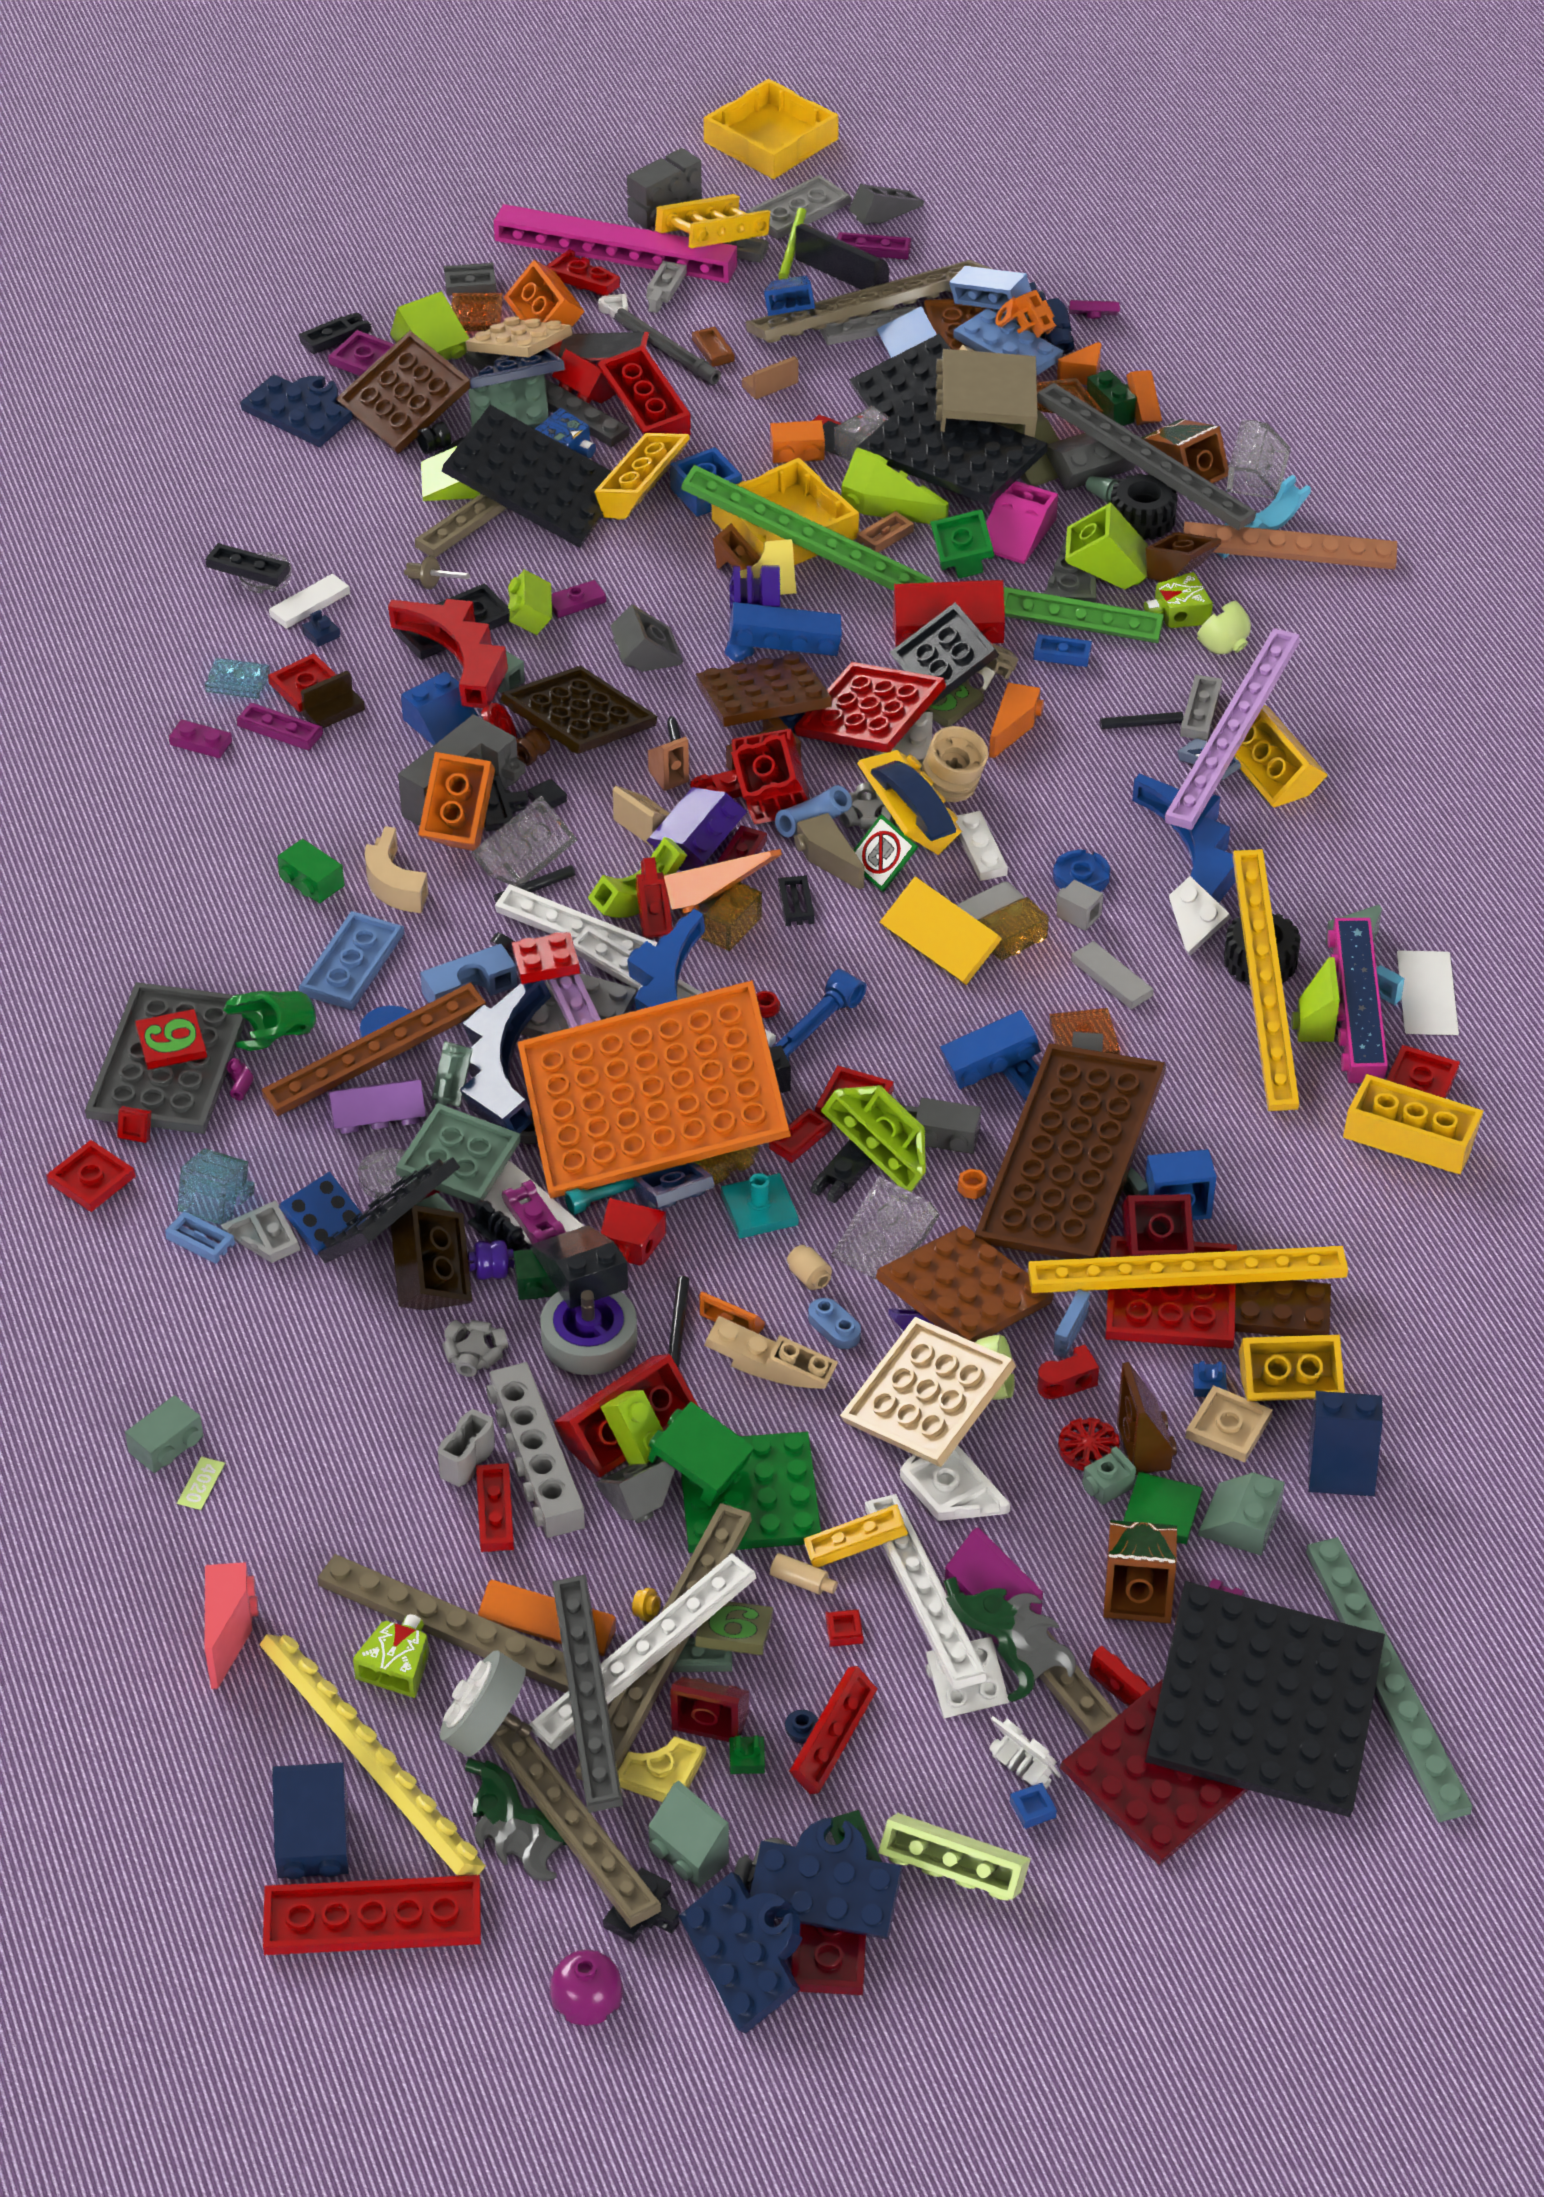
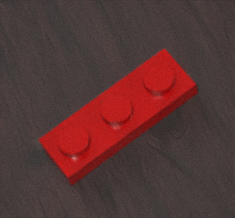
M509 1463L476 1465L481 1552L514 1550Z

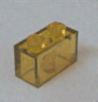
M1026 897L982 919L981 923L1002 938L992 951L1002 961L1046 939L1048 936L1049 916Z

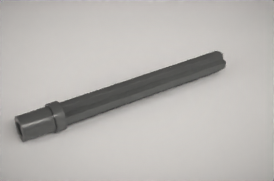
M624 308L618 309L614 318L633 332H649L647 340L649 343L692 370V373L697 377L703 378L712 385L719 382L721 372L711 366L706 360L693 355Z

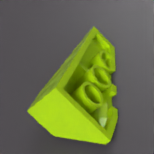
M861 448L855 450L841 485V496L859 513L885 518L896 511L911 522L930 524L931 521L948 517L949 503L924 485L918 487L907 479L908 474L902 470L898 473L886 465L888 461L882 456Z

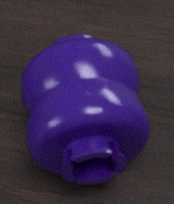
M496 1240L490 1243L478 1241L474 1244L473 1252H468V1260L473 1261L468 1262L469 1271H475V1276L478 1280H487L489 1278L504 1279L508 1276L509 1268L514 1269V1260L509 1259L514 1258L513 1249H507L506 1243L503 1240Z

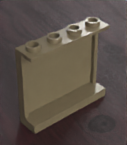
M943 349L942 359H937L936 420L940 421L941 432H944L946 418L1024 424V435L1035 438L1038 418L1036 356Z

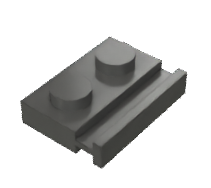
M493 263L444 266L447 295L461 296L464 294L496 292Z

